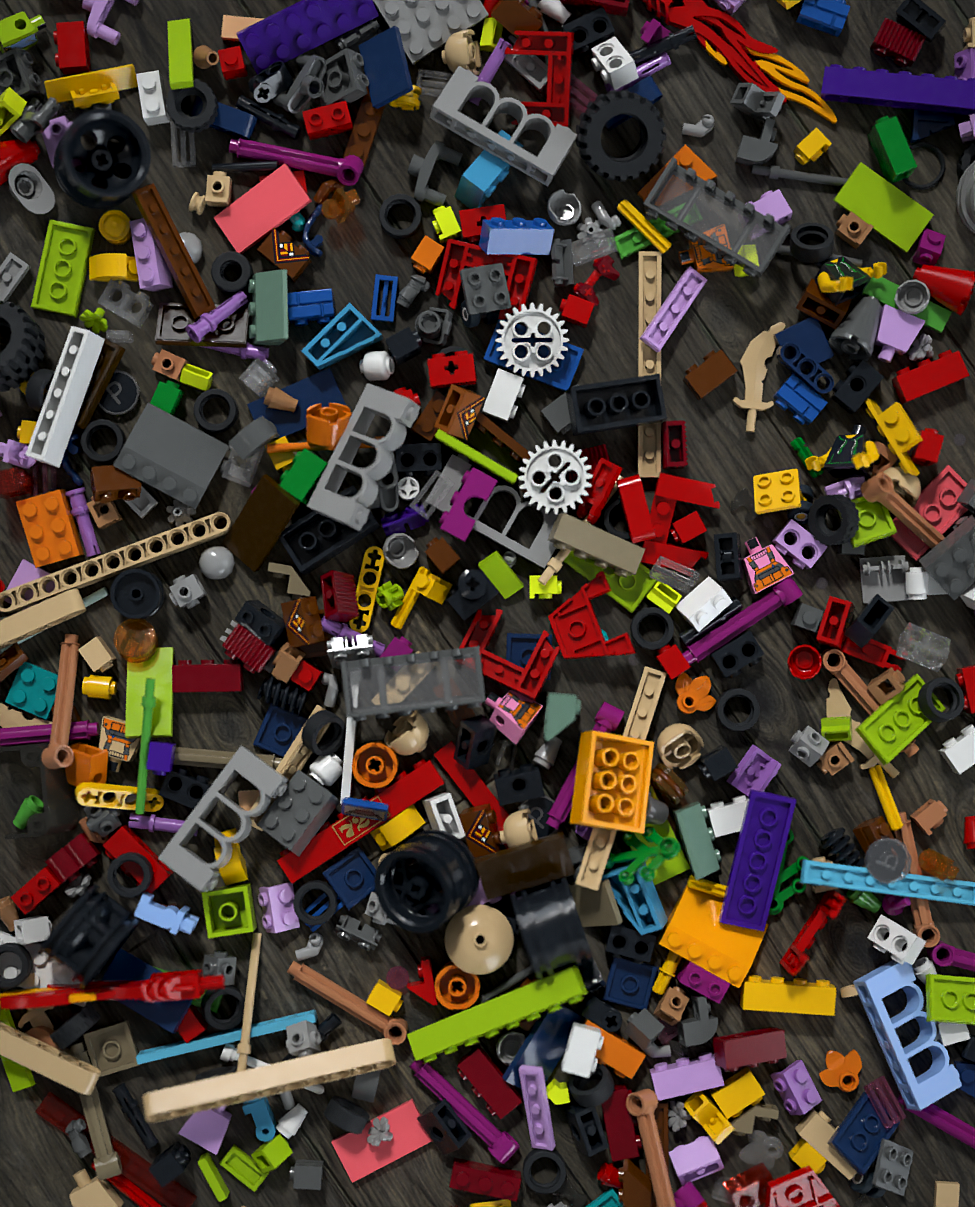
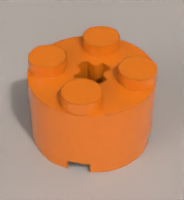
M322 403L308 407L306 414L307 443L325 446L327 450H335L352 415L350 408L339 403H329V407H322Z
M372 741L364 744L356 751L352 761V772L356 780L370 788H381L389 784L397 774L399 767L396 752L382 741ZM371 759L381 762L379 765L380 770L370 767L372 764Z
M452 961L445 963L437 972L434 988L438 1001L444 1007L452 1010L469 1008L476 1002L479 996L480 976L461 970ZM454 981H455V982L461 981V982H462V986H461L462 988H460V987L453 988Z

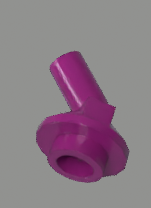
M887 894L882 901L883 910L889 915H898L903 912L904 907L911 904L909 897Z

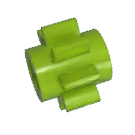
M388 581L377 588L376 601L380 607H388L389 611H392L403 604L401 599L404 597V592L398 584L392 585L391 581Z

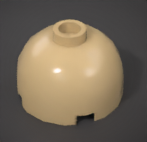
M472 29L453 33L445 44V50H442L443 63L447 64L453 73L458 66L470 70L474 75L480 73V71H476L477 67H481L480 49L478 41H473L471 35H475Z
M890 467L883 473H886L891 478L894 491L912 508L915 507L921 492L919 478L910 473L906 474L901 467Z
M415 710V713L412 711L411 715H404L397 719L393 724L397 727L392 733L388 730L384 738V743L400 755L406 756L416 752L420 753L427 746L426 741L429 737V727L423 716Z
M681 723L666 727L657 739V751L660 759L670 769H673L672 767L685 769L691 766L701 756V746L704 747L699 733L690 725Z
M529 809L519 810L506 818L504 830L500 831V838L502 844H507L508 848L538 840L534 819L529 820L528 814H531Z

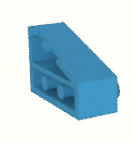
M502 129L498 133V135L507 140L511 139V136ZM517 141L515 145L523 148V145ZM483 150L462 175L454 197L470 209L480 208L484 201L492 195L497 184L503 182L507 177L511 165Z
M349 303L301 351L320 371L382 340L383 336Z

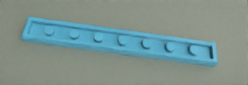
M803 859L800 883L975 906V882L903 873L894 881L883 882L872 877L868 869L864 867Z
M314 1009L252 1024L250 1038L285 1030L287 1026L305 1020L315 1023L318 1018L317 1012ZM242 1027L196 1037L188 1043L183 1040L141 1050L136 1056L137 1064L241 1040Z

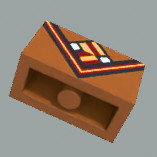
M452 384L434 426L447 434L467 440L485 398L471 390Z

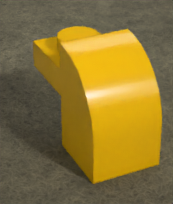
M104 253L89 257V280L103 282L127 280L139 282L135 257L122 253Z
M412 804L389 821L374 829L370 834L381 850L385 851L408 837L426 822Z
M234 828L221 833L226 837H232L238 832ZM214 837V853L217 861L222 854V846L219 840ZM239 842L231 843L233 848L232 857L229 863L219 869L226 886L248 880L246 862L240 851Z
M702 1091L694 1092L684 1102V1107L690 1115L703 1126L718 1145L735 1129L719 1107Z

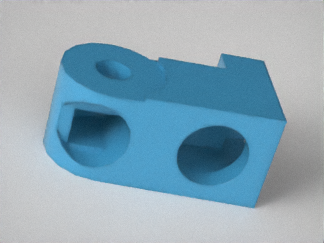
M267 1096L244 1101L243 1111L245 1115L252 1114L256 1125L255 1132L257 1138L263 1142L272 1140L277 1130L275 1128L277 1123Z

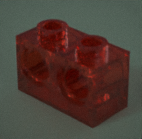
M17 467L0 471V498L9 499L32 493L33 479L27 471Z
M761 1162L722 1184L733 1207H758L766 1202L767 1183L774 1179L764 1163Z

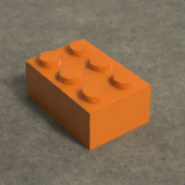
M65 489L55 490L16 502L36 568L85 554L74 517L70 512L71 507L68 497L65 496Z

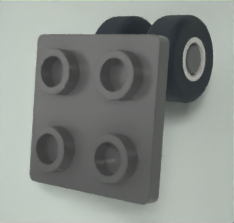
M498 263L460 270L459 273L465 301L462 302L460 308L464 325L468 328L476 327L482 318L485 324L496 323L499 318V310L511 308L503 264Z
M882 1139L875 1171L873 1172L869 1167L864 1175L856 1173L851 1180L848 1179L850 1188L872 1198L881 1197L886 1190L904 1196L912 1164L913 1150Z

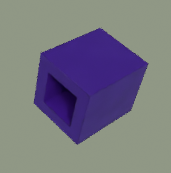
M150 741L146 769L152 770V774L166 775V772L173 771L176 743Z

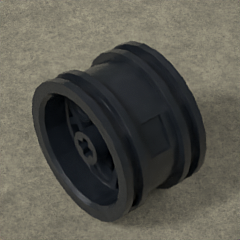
M434 829L422 831L404 845L387 854L380 861L375 872L374 881L379 904L385 914L401 928L416 933L431 932L447 922L452 915L468 906L475 898L479 887V875L474 863L475 858L469 848L453 834Z
M566 877L561 878L562 883L556 884L555 880L550 881V887L529 894L526 890H523V896L517 897L515 893L511 894L517 920L538 979L543 978L542 973L548 971L550 976L554 974L553 969L577 962V965L580 966L582 965L581 960L588 958L589 962L593 961Z

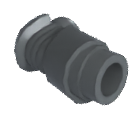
M410 276L411 280L398 293L397 303L409 308L420 290L426 292L430 287V282L426 280L425 276Z
M83 1119L72 1120L65 1130V1134H68L74 1153L80 1159L92 1152L85 1132H83L86 1129V1123Z

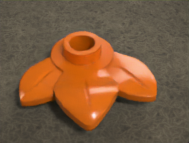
M685 672L679 675L675 683V690L678 694L676 704L682 713L691 714L696 710L705 712L714 706L716 700L708 695L711 689V681L708 676H700L692 680ZM685 699H690L692 705H686Z
M853 1049L844 1057L837 1051L829 1050L825 1058L828 1069L819 1073L820 1079L829 1087H839L844 1092L854 1091L858 1087V1073L862 1068V1061L858 1052ZM850 1076L851 1081L849 1083H844V1077Z

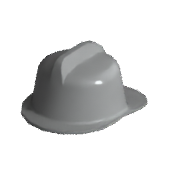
M21 163L15 165L10 170L8 175L10 193L28 211L34 214H45L54 207V193L35 167Z

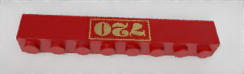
M423 758L413 765V771L408 774L403 771L393 778L395 780L393 784L377 788L375 796L370 799L365 796L362 800L387 803L389 809L386 821H388L443 785L445 780L431 759L425 761ZM341 812L337 815V821L332 824L327 821L322 825L319 832L313 837L300 856L286 848L279 853L281 857L277 862L290 882L294 883L386 821L344 815Z

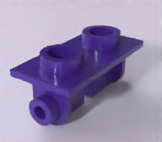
M423 503L420 505L411 504L400 512H389L384 515V518L380 519L386 537L394 533L406 532L405 523H408L410 530L424 526L425 522L429 521Z

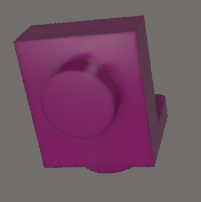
M653 18L651 22L646 21L640 30V33L643 34L641 40L646 44H651L669 36L671 31Z
M924 228L912 261L920 265L935 266L942 253L946 235Z

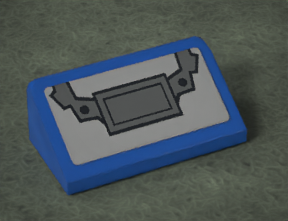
M345 797L342 799L341 812L344 815L386 821L389 805L387 803Z

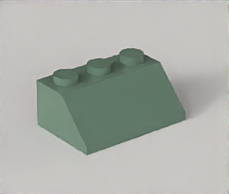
M287 270L255 273L252 276V280L249 279L248 293H252V302H249L248 306L249 316H252V325H249V338L253 339V345H281L288 339Z
M547 692L543 732L545 740L550 741L575 720V714H580L581 700H578L575 694Z
M696 801L672 809L685 855L691 868L690 871L696 880L701 879L719 870L718 863L722 862L719 850H714L712 844L715 837L712 828H707L705 819H708L705 806H701Z

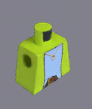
M20 12L0 20V50L2 54L15 47L27 50L38 42L36 32L47 27L42 16L39 14L28 19L25 12Z

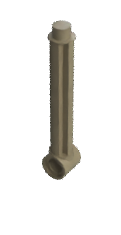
M176 747L174 765L224 769L236 752ZM255 754L275 770L283 759L276 758L275 754Z
M82 1042L69 1046L71 1056L90 1064L88 1050L84 1051ZM95 1085L91 1095L79 1093L96 1155V1158H94L95 1170L99 1181L120 1175L123 1172L117 1151L113 1150L98 1090Z

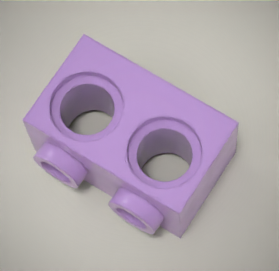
M793 519L788 520L772 540L776 544V550L784 556L787 553L794 558L792 562L802 570L804 567L806 569L812 568L827 548L825 544L816 541L811 533ZM786 533H791L794 536L795 540L792 545H787L784 542V535ZM805 546L812 550V557L810 559H805L802 555V549Z

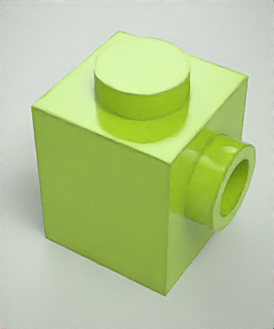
M278 1134L272 1140L264 1142L251 1156L261 1171L267 1173L276 1169L293 1151L289 1147L287 1140L281 1134Z

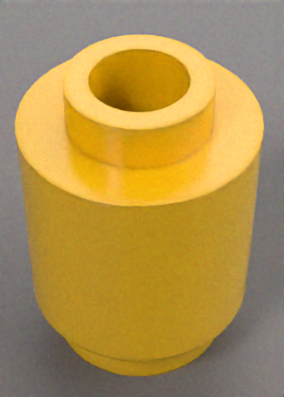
M99 675L84 677L82 683L83 695L101 699H111L112 695H116L117 682H114L113 677Z

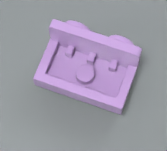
M287 882L259 888L258 901L263 910L262 924L266 932L279 933L300 927L299 918L293 906L295 897L293 883Z

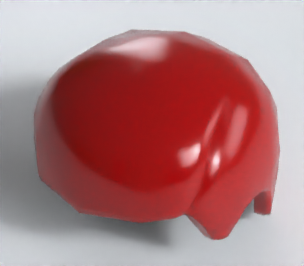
M804 644L796 646L790 651L787 665L794 677L801 680L812 679L819 673L822 667V658L815 647Z

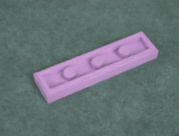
M691 266L687 267L640 337V340L655 352H660L707 282V279Z
M521 1065L519 1075L532 1148L553 1151L556 1145L543 1067Z

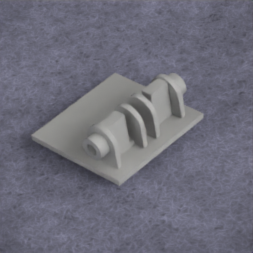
M905 555L859 558L863 603H868L876 594L880 595L887 602L908 600V594H906L905 572L909 570L908 561L905 562Z
M368 634L356 635V646L355 637L352 635V647H349L348 637L345 636L346 648H344L343 637L331 638V641H327V653L332 668L341 669V662L376 658L373 636H368Z

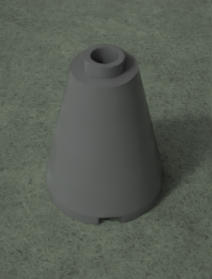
M873 296L861 298L834 330L829 339V345L834 351L840 355L845 352L850 355L849 359L854 361L869 360L873 353L882 309L877 298Z

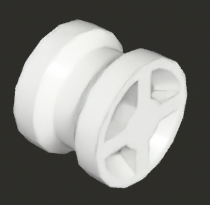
M404 477L398 482L399 495L402 499L410 501L417 498L420 486L414 478Z

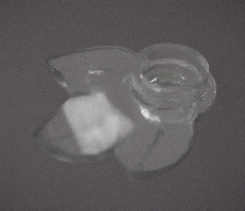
M753 1130L752 1134L747 1133L750 1144L740 1151L739 1158L746 1163L754 1164L755 1173L757 1174L771 1170L774 1167L775 1159L780 1158L784 1152L783 1143L776 1137H768L766 1133L760 1130ZM770 1147L776 1148L775 1151H769L768 1149Z

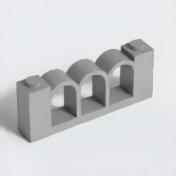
M458 66L434 103L429 118L542 184L549 186L572 148L577 134L572 132L570 128L563 127L560 124H557L555 127L552 121L544 115H527L525 106L519 100L514 98L500 99L495 87L489 83L477 81L478 76L474 75L473 72ZM471 98H482L491 107L482 124L460 113L465 103ZM499 114L512 115L518 122V127L510 140L488 129L492 120ZM526 130H537L546 139V143L538 157L515 145L520 135Z
M367 383L307 507L318 514L360 531L363 524L367 521L370 512L367 507L375 501L378 494L376 480L382 479L391 469L392 455L390 451H394L402 445L407 434L406 426L411 428L421 407L409 398ZM375 415L391 420L392 424L387 436L379 440L365 436ZM361 443L377 449L375 462L365 469L351 465ZM347 472L363 478L362 489L356 496L351 498L337 494Z
M460 453L457 456L452 454L425 502L443 513L444 511L449 512L452 507L450 500L455 491L459 492L463 485L461 480L467 470L471 472L472 465L469 464L470 459ZM506 485L494 487L487 502H482L474 518L467 515L476 521L472 529L545 569L556 549L553 546V542L548 541L557 515H555L553 510L550 511L549 515L546 514L544 506L539 510L543 515L544 522L530 549L506 537L519 512L526 507L537 508L538 503L536 502L533 505L529 504L530 501L521 503L517 491L512 487ZM505 491L514 497L516 508L501 534L478 520L492 496L498 492ZM559 509L558 515L565 513Z
M240 746L158 859L199 891H211L219 881L217 878L221 874L216 869L224 867L232 857L233 848L231 843L241 842L248 837L252 826L250 817H257L266 812L271 803V797L275 799L277 796L280 797L288 787L286 784L289 779L249 749ZM238 774H241L253 783L260 791L261 800L259 805L253 810H244L224 795ZM219 800L237 812L241 818V828L235 836L226 837L205 821ZM200 826L221 843L222 854L214 863L209 864L186 847Z

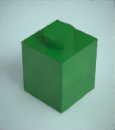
M167 380L166 383L159 381L150 403L174 416L184 392L179 389L180 385Z

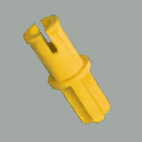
M669 950L663 966L659 967L661 971L652 987V990L659 995L665 993L672 977L676 976L674 973L682 959V956Z

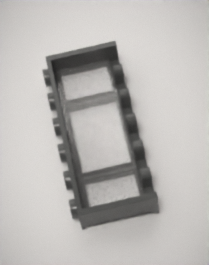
M672 157L643 203L646 210L645 213L655 220L660 218L665 221V225L671 230L677 231L678 229L682 231L688 240L694 243L699 241L704 244V249L708 252L721 254L724 256V261L733 266L735 264L741 266L743 272L751 277H755V275L759 278L762 277L774 255L790 233V225L786 224L783 227L775 222V218L767 213L765 216L755 210V206L752 203H742L735 198L733 192L728 190L725 193L716 187L714 181L710 179L705 181L698 177L696 171L692 168L686 170L679 166L677 159Z
M479 646L341 662L347 717H353V721L367 720L366 715L373 714L376 715V718L390 717L389 713L398 712L399 716L411 715L412 710L421 709L422 713L435 712V707L443 706L445 711L456 710L458 705L467 704L468 708L481 707V702H485Z

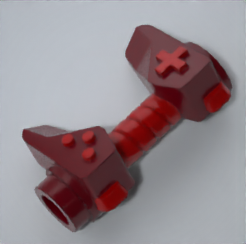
M605 253L602 257L594 259L592 266L595 270L586 282H579L573 288L575 296L595 303L594 306H598L599 303L593 289L599 277L602 275L615 281L620 276L619 272L612 267L615 261Z

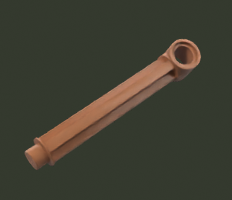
M878 473L862 483L861 492L867 501L871 503L877 501L884 505L931 549L945 538L894 491L893 482L886 473Z
M65 634L64 642L60 643L61 652L50 744L45 748L41 756L43 765L48 769L68 767L74 759V753L68 746L79 656L78 649L81 647L78 644V635Z
M827 648L821 653L822 667L840 681L869 716L881 706L868 690L866 683L848 664L840 650ZM835 653L838 661L834 666H830L827 663V658L830 654ZM913 739L901 752H905L908 757L913 756L919 750V747L914 743L916 739Z
M898 812L903 827L894 831L895 840L902 845L907 855V865L903 873L922 875L910 824L911 820H907L906 812ZM909 897L914 919L913 934L922 938V932L930 929L931 935L925 940L927 942L924 946H936L940 940V933L935 927L934 921H932L928 899Z
M295 961L292 962L287 973L294 977L293 981L296 980L380 1031L385 1038L391 1039L392 1045H399L405 1040L409 1030L406 1020L401 1017H389L366 1003L363 999L306 966L304 962L302 965ZM395 1026L399 1027L402 1031V1034H393L391 1032V1028Z
M651 1089L631 1093L627 1097L626 1106L628 1111L637 1117L657 1207H676L654 1116L655 1109L658 1106L657 1095Z

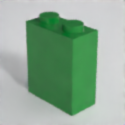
M884 116L875 121L876 124L872 126L868 139L885 179L893 184L909 177L917 168V164L897 117L889 118Z

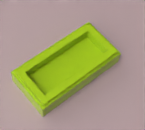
M497 550L478 563L480 569L505 600L524 587L521 580Z
M235 1144L219 1163L253 1192L257 1190L269 1175V1172L263 1173L254 1159Z
M209 1152L200 1157L198 1165L217 1200L221 1202L227 1199L230 1191Z

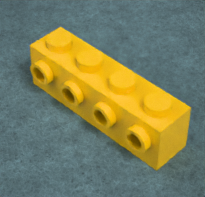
M748 975V978H745L741 984L740 1006L743 1010L835 1016L836 987L830 984L828 980H816V983H808L807 979L803 978L784 981L785 978L772 976L771 980L762 979V976Z

